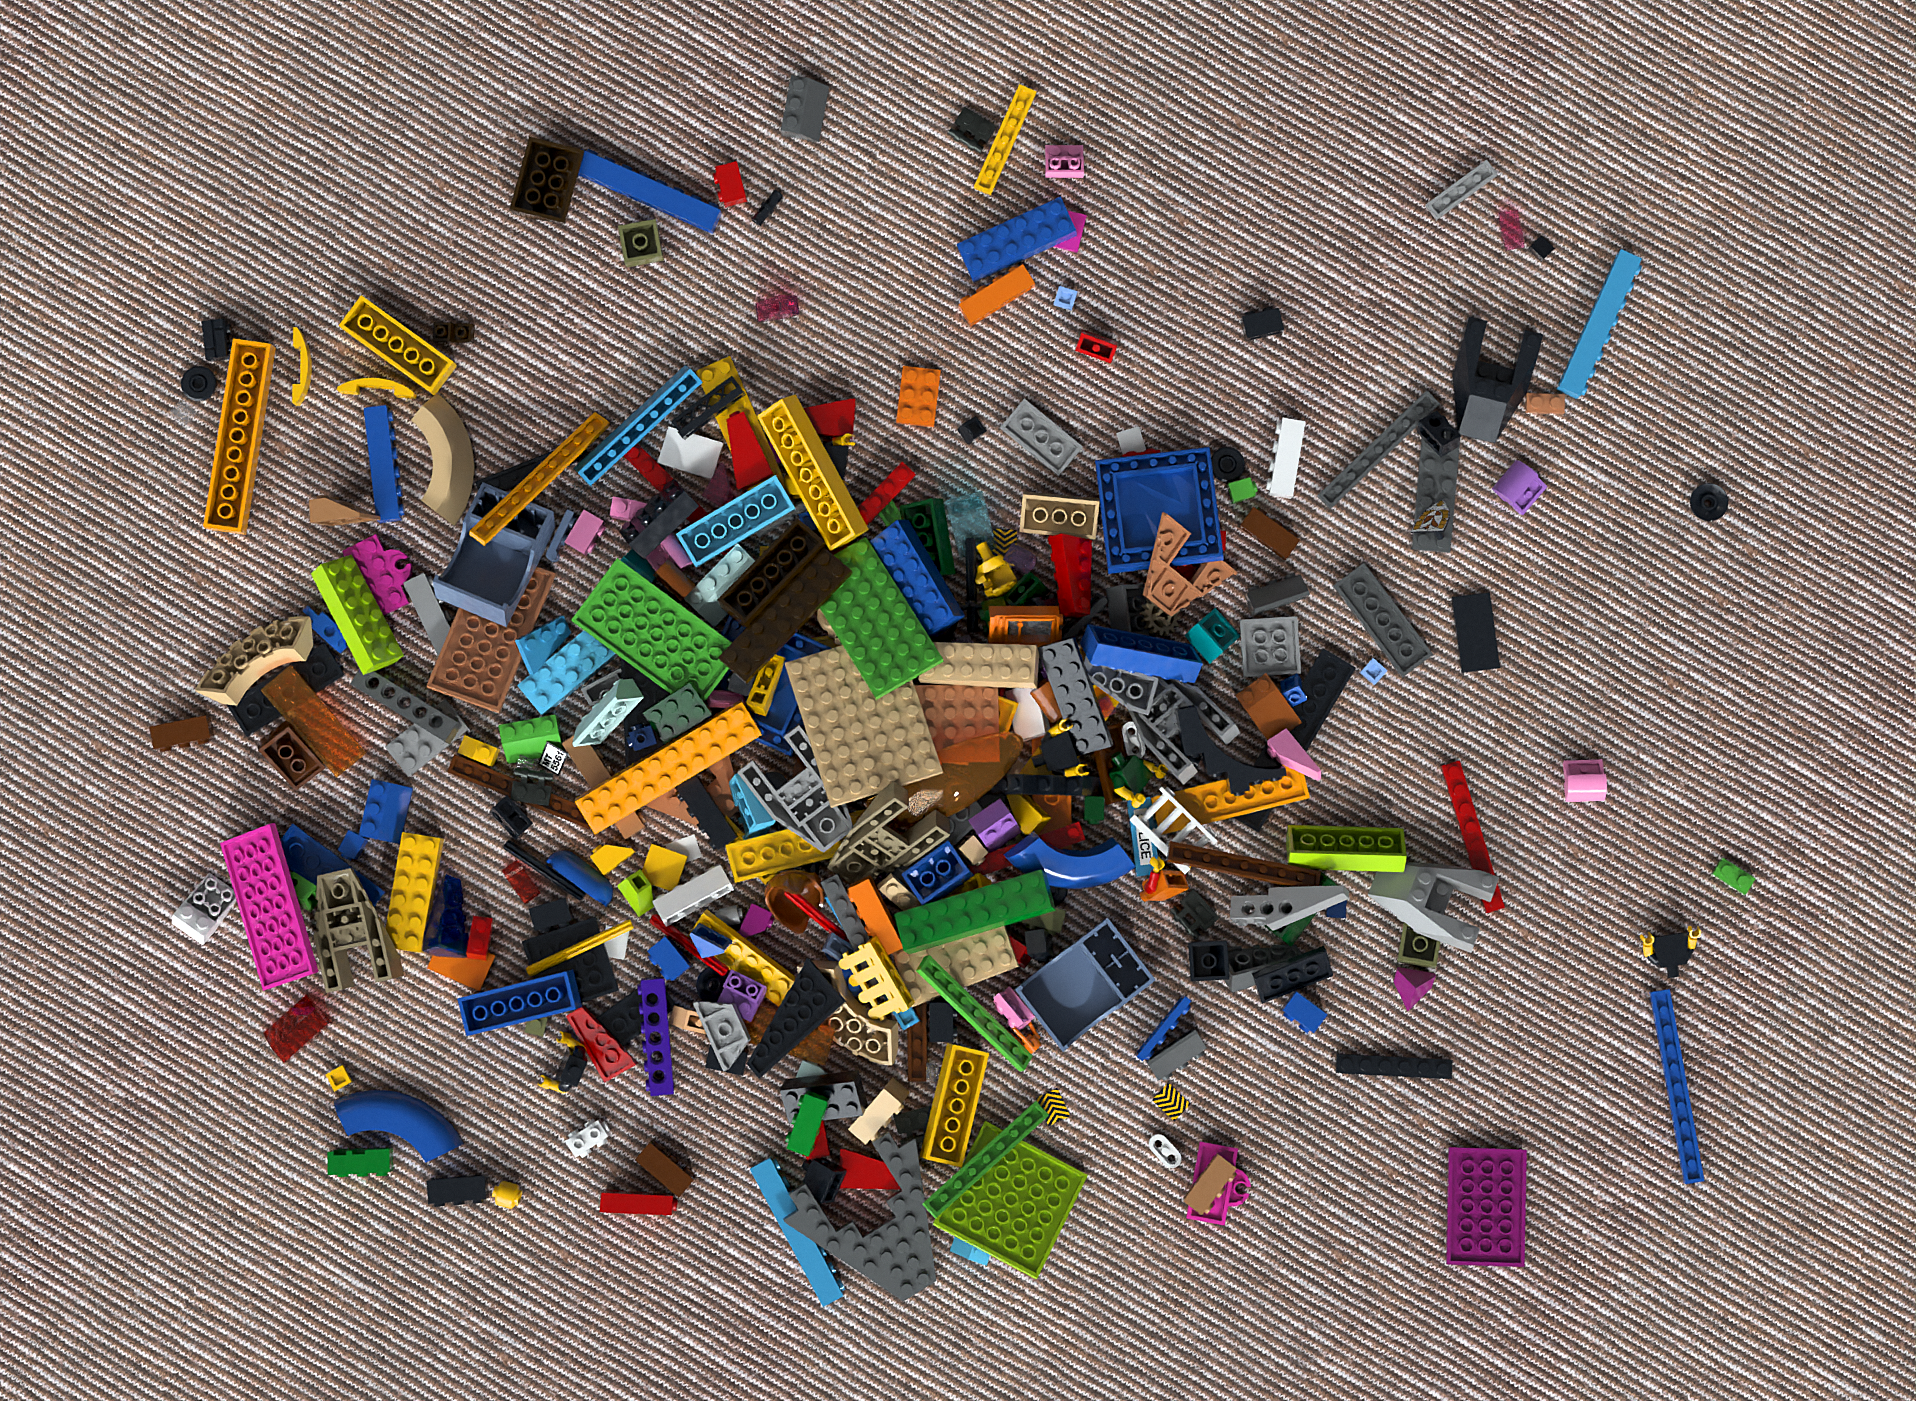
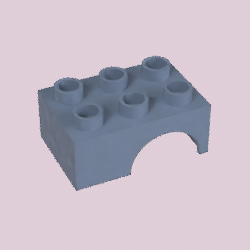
M482 482L463 520L462 532L455 553L445 571L440 576L435 575L433 586L437 599L507 627L555 530L554 511L530 502L484 546L469 535L470 530L509 493Z
M1105 918L1014 989L1058 1047L1064 1052L1090 1028L1115 1010L1121 1008L1152 984L1155 978L1111 921Z

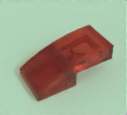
M518 860L502 870L504 876L524 904H527L541 894Z

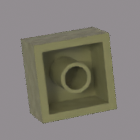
M656 219L618 226L626 267L664 261Z
M1404 922L1397 962L1435 969L1440 941L1414 932L1413 928Z

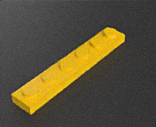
M1019 84L976 180L974 189L990 196L992 195L1037 91Z

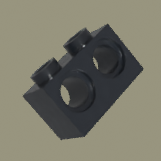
M1437 410L1418 422L1417 433L1440 457L1459 447L1461 438L1459 431L1453 428L1446 417Z
M507 795L489 812L515 840L533 824Z

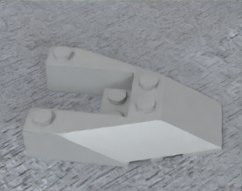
M1153 675V677L1159 679L1149 715L1129 709L1128 711L1141 740L1184 785L1198 771L1192 762L1170 741L1179 733L1175 708L1195 705L1200 720L1225 745H1228L1240 734V731L1236 724L1197 686L1182 683L1175 679L1166 680L1160 676Z
M798 724L783 736L807 768L778 790L775 789L753 759L738 769L737 773L774 820L824 853L845 837L852 829L853 824L846 803L830 807L808 736L800 724Z
M1406 862L1404 872L1377 871L1368 896L1383 908L1396 915L1401 922H1405L1413 928L1414 932L1472 953L1480 928L1444 915L1453 889L1491 902L1499 877L1481 870L1445 864Z

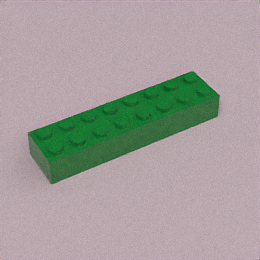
M1041 869L894 915L903 951L912 954L1056 911L1047 874Z

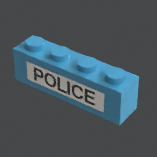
M1147 797L1144 803L1137 808L1132 806L1131 800H1126L1129 819L1134 814L1136 816L1142 815L1152 805L1151 797ZM1152 815L1146 824L1151 830L1158 827ZM1129 820L1136 877L1150 875L1154 867L1149 861L1152 857L1157 859V851L1160 850Z

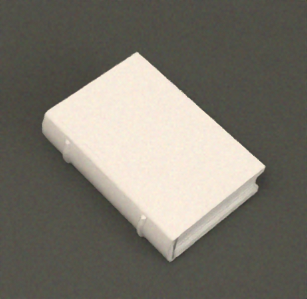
M1015 688L1005 691L1007 699L1019 703L1012 721L1016 742H1024L1044 736L1050 729L1048 718L1030 694L1034 688Z

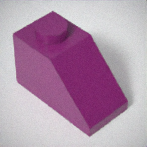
M752 903L738 933L747 938L763 932L767 927H772L775 918L772 917L773 914L769 910Z

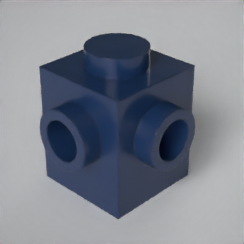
M638 724L631 727L632 731H629V736L626 737L629 747H633L635 751L657 744L651 724L646 726Z

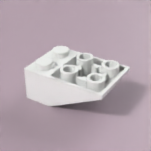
M208 873L175 911L172 917V924L204 945L237 901L234 890L211 873Z

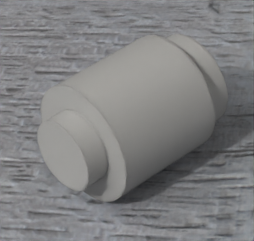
M738 905L720 908L719 911L715 912V916L728 926L741 924L742 919H745L743 908H739Z

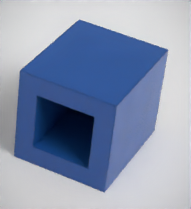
M348 830L338 851L342 853L341 856L349 861L352 858L358 860L369 839L359 836L353 830Z

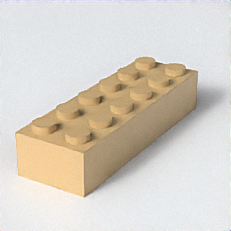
M933 642L944 662L919 675V681L922 685L1037 688L1039 651L1037 645Z

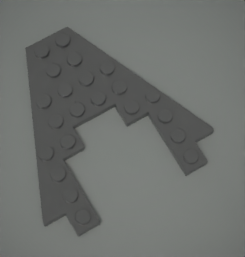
M889 1131L872 1140V1143L901 1190L886 1199L895 1216L863 1236L853 1220L835 1230L811 1190L804 1182L789 1192V1196L798 1209L784 1217L783 1220L786 1224L900 1300L905 1301L936 1282V1274L926 1208L922 1205L925 1199L916 1140L913 1137L898 1147Z

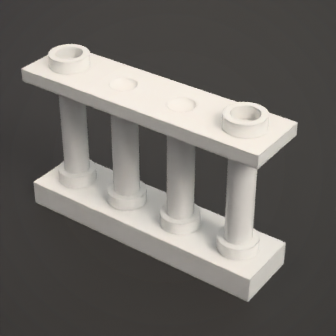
M1161 786L1159 790L1163 794L1142 815L1136 816L1134 814L1129 819L1166 856L1169 842L1165 844L1160 839L1162 837L1161 834L1182 812L1191 821L1171 841L1180 843L1197 826L1204 835L1194 846L1204 847L1209 840L1214 844L1217 842L1215 839L1217 834L1210 827L1206 830L1173 798L1176 794L1168 787L1164 789ZM1169 799L1176 806L1175 810L1156 829L1153 828L1151 830L1146 825L1148 823L1147 820ZM1174 863L1184 874L1190 870L1189 866Z

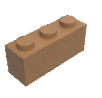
M1216 1153L1183 1197V1202L1200 1215H1203L1204 1212L1207 1214L1214 1205L1212 1201L1215 1197L1219 1198L1225 1191L1224 1185L1227 1181L1231 1182L1237 1175L1235 1172L1237 1168Z

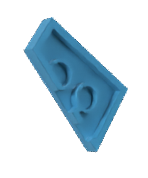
M559 616L515 640L529 675H534L571 634L564 616Z

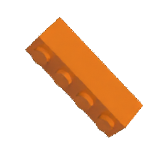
M1023 264L1021 266H1013L1005 276L999 275L992 280L993 283L989 286L983 285L976 290V294L971 297L967 295L960 300L961 303L958 304V308L970 327L1035 287L1034 280Z
M871 875L850 884L847 895L851 902H855L857 906L856 913L860 919L864 920L866 924L864 927L868 936H877L888 955L902 949L898 928Z

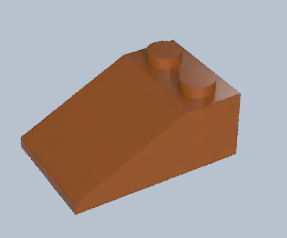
M1267 673L1235 695L1267 740L1284 729L1290 732L1302 723Z

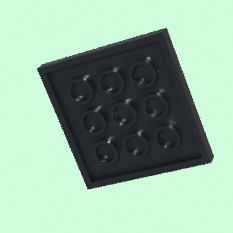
M596 917L524 940L522 944L530 966L601 931ZM605 943L533 976L534 979L573 970L581 1003L619 991Z

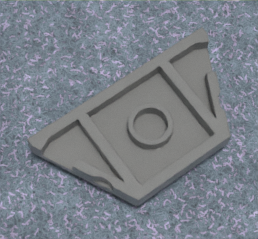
M697 1001L693 1005L724 1072L732 1066L751 1040V1037L735 1003Z

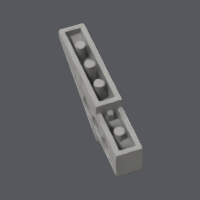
M1344 885L1270 887L1268 895L1231 896L1230 919L1238 926H1247V924L1254 923L1258 926L1267 925L1271 930H1276L1349 899V891ZM1292 907V910L1289 913H1286V910ZM1255 908L1254 912L1249 914V911ZM1270 908H1273V911L1270 914H1267L1268 910Z

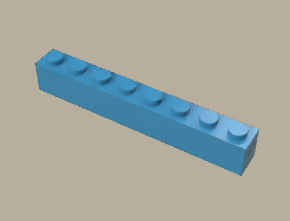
M1622 249L1616 254L1556 390L1575 399L1581 395L1584 396L1588 388L1586 382L1588 378L1593 377L1596 371L1594 367L1596 360L1600 361L1604 353L1601 349L1603 344H1607L1611 337V333H1609L1611 327H1615L1618 322L1619 316H1617V313L1626 304L1627 299H1625V295L1627 292L1630 293L1635 282L1632 280L1634 275L1637 276L1642 268V265H1640L1642 258Z
M684 365L574 467L575 471L591 486L703 382L691 368Z
M769 1157L752 1166L750 1171L819 1301L824 1307L843 1297V1291L846 1289L841 1279L837 1281L834 1275L836 1270L832 1262H827L825 1249L784 1222L783 1218L798 1208L789 1196L790 1191L788 1187H790L788 1179L786 1176L782 1177L779 1172L781 1169L777 1159L773 1160L772 1157Z

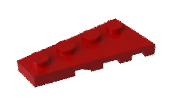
M585 1006L566 1016L580 1042L586 1047V1052L604 1083L638 1064Z

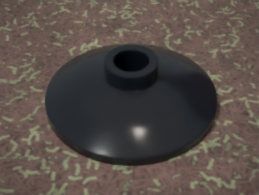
M1705 483L1698 486L1692 492L1690 508L1697 518L1703 521H1715L1721 518L1727 511L1728 497L1720 486ZM1705 500H1709V501H1710V506H1709V507L1705 506V504H1704V501H1705Z
M711 967L705 968L698 976L696 982L699 998L705 1002H717L724 989L723 985L729 975L728 972L722 976Z

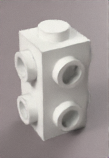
M593 1118L584 1124L585 1129L580 1132L576 1129L568 1135L569 1139L565 1142L575 1158L579 1155L583 1158L592 1152L590 1148L594 1145L600 1147L608 1142L607 1137L610 1136V1128L605 1121L602 1122L600 1119L595 1121Z

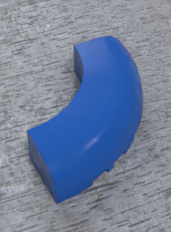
M1033 831L1004 854L1008 861L1022 873L1028 874L1042 869L1047 874L1050 886L1066 889H1083L1104 885L1136 868L1113 837L1100 845L1090 848V850L1079 851L1056 848L1044 841Z
M368 1090L348 1094L334 1100L337 1115L347 1136L368 1130L393 1133L408 1141L420 1153L425 1163L464 1144L452 1124L439 1111H436L426 1102L416 1097L397 1091Z

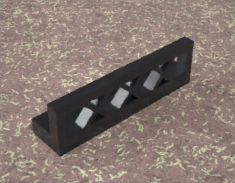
M731 376L671 422L678 430L679 435L686 440L746 394L734 377ZM732 382L736 388L729 394H724L725 386ZM713 395L721 396L717 403L713 406L709 405L710 398ZM697 407H706L705 412L698 417H694ZM682 418H689L690 423L681 429L677 422Z

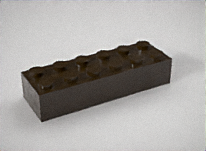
M797 518L717 599L721 608L746 629L824 547L828 550L825 541Z

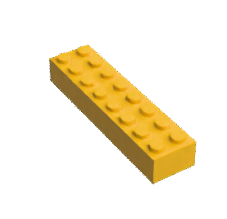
M796 394L782 398L759 414L757 417L829 551L846 545L869 530Z

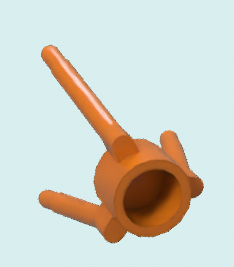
M1032 1022L1028 1026L1033 1035L1029 1033L1024 1036L1016 1027H1013V1031L1022 1041L1012 1033L1010 1034L1030 1054L1041 1046L1042 1043L1039 1041L1041 1036L1036 1032Z

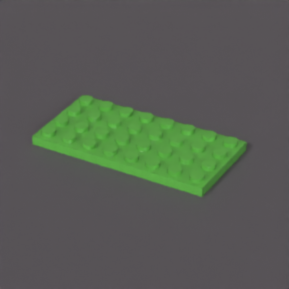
M866 537L834 554L836 558L852 570L853 574L819 609L876 700L944 662Z
M618 558L571 619L573 623L670 694L692 681L703 699L706 700L729 670L728 667L719 661L718 657L732 642Z

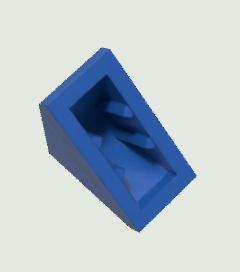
M701 923L690 933V937L701 958L722 954L733 942V940Z

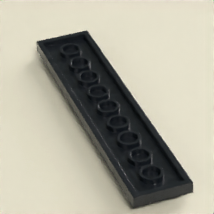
M1324 648L1302 682V690L1306 694L1307 700L1291 707L1302 723L1291 730L1290 733L1305 752H1307L1356 667ZM1267 743L1254 763L1255 766L1265 767L1282 765L1275 758L1272 759L1269 756ZM1273 807L1232 818L1259 833Z

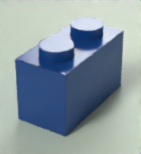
M1297 991L1292 993L1281 1008L1285 1012L1283 1016L1291 1022L1296 1020L1300 1023L1298 1027L1307 1034L1309 1031L1315 1033L1328 1015Z

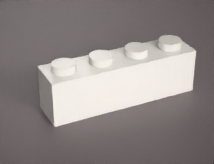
M1282 418L1281 422H1277L1275 433L1278 434V440L1274 441L1272 452H1275L1274 460L1271 459L1269 466L1272 476L1271 479H1267L1266 489L1269 490L1268 495L1288 499L1293 497L1305 421Z
M718 865L710 867L702 875L692 877L689 882L683 885H677L669 893L659 895L652 902L667 927L734 889L722 866Z

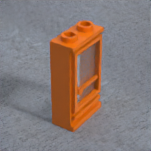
M989 606L988 644L1037 645V647L1062 640V630L1059 629V625H1063V614H1059L1058 606Z

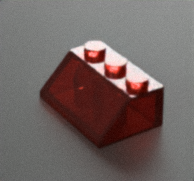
M306 994L263 1034L271 1049L286 1063L291 1061L330 1026L332 1022Z

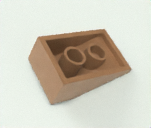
M318 495L316 496L317 499L309 500L310 523L337 526L381 520L379 515L347 501L339 500V497Z

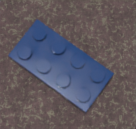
M1184 995L1181 996L1134 1054L1142 1062L1144 1059L1147 1061L1155 1052L1152 1050L1155 1045L1163 1043L1167 1037L1165 1033L1168 1029L1173 1030L1179 1023L1177 1018L1181 1014L1185 1015L1191 1008V1005H1189L1191 1000Z

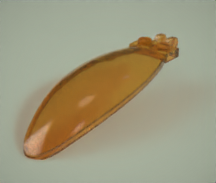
M996 732L968 739L937 751L943 773L903 785L902 787L908 790L909 807L885 825L892 830H897L899 827L914 826L935 809L949 817L973 804L997 784L1012 767L1022 751L1023 738L1013 732ZM876 796L864 802V806L866 807V809L875 799Z

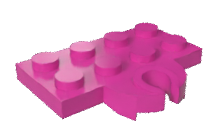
M377 534L342 551L344 557L353 556L383 616L410 603L402 586L404 585L403 582L410 580L413 576V565L411 563L406 564L405 568L401 570L397 567V562L400 559L409 558L407 554L393 549L385 551Z
M1200 1141L1192 1185L1216 1153L1235 1166L1238 1148ZM1236 1169L1237 1175L1231 1182L1227 1181L1224 1185L1225 1191L1219 1198L1215 1197L1212 1201L1214 1205L1207 1214L1204 1212L1203 1215H1200L1188 1205L1186 1218L1225 1226L1228 1206L1241 1205L1249 1196L1246 1192L1238 1194L1235 1191V1187L1239 1183L1251 1187L1248 1176L1242 1170Z

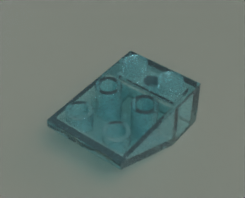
M983 491L945 500L960 558L965 557L966 538H975L976 546L986 541L990 550L997 549Z

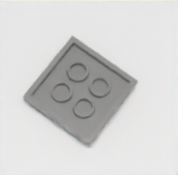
M1297 616L1239 620L1243 678L1261 677L1265 673L1268 676L1301 674Z

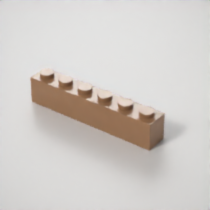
M574 735L562 743L591 788L615 774L609 764L605 765L602 761L604 756L598 748L595 750L592 745L574 747L572 744ZM635 810L615 822V825L625 840H628L646 828L644 823L647 821L641 812L637 813Z

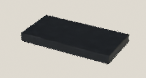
M1490 592L1451 597L1461 673L1499 669L1500 663Z
M1323 945L1252 973L1259 999L1263 1004L1332 977L1333 972L1327 951Z
M638 988L596 1018L622 1046L641 1034V1022H644V1014H640L639 1003L643 1002L642 995H638ZM666 991L667 1010L670 1013L674 1005L677 1006V1004ZM655 993L647 995V999L651 1003L658 1000ZM655 1012L649 1014V1019L652 1022L660 1019L659 1015Z

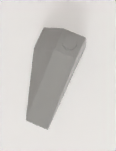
M1085 656L1084 664L1089 678L1094 685L1129 710L1149 715L1159 678L1147 676L1139 672L1130 673L1123 669L1114 670L1102 665L1094 666Z

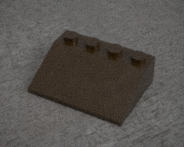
M529 136L510 211L514 215L529 219L565 224L585 150Z

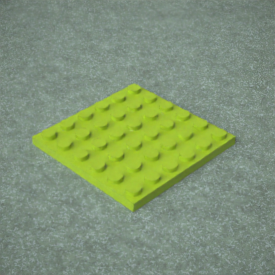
M984 1121L963 1166L1003 1130ZM1022 1140L934 1220L933 1225L1037 1279L1088 1175Z

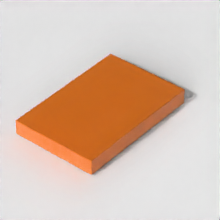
M442 933L427 969L481 991L496 955L488 952L487 961L467 958L468 943Z

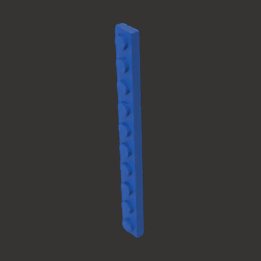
M1670 989L1652 991L1649 994L1683 1183L1704 1181Z

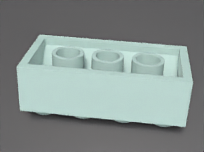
M737 543L684 599L713 627H716L728 615L721 608L717 599L756 560Z
M633 679L617 680L611 690L603 695L600 702L592 707L589 714L581 719L575 730L572 742L574 747L601 744L644 698Z

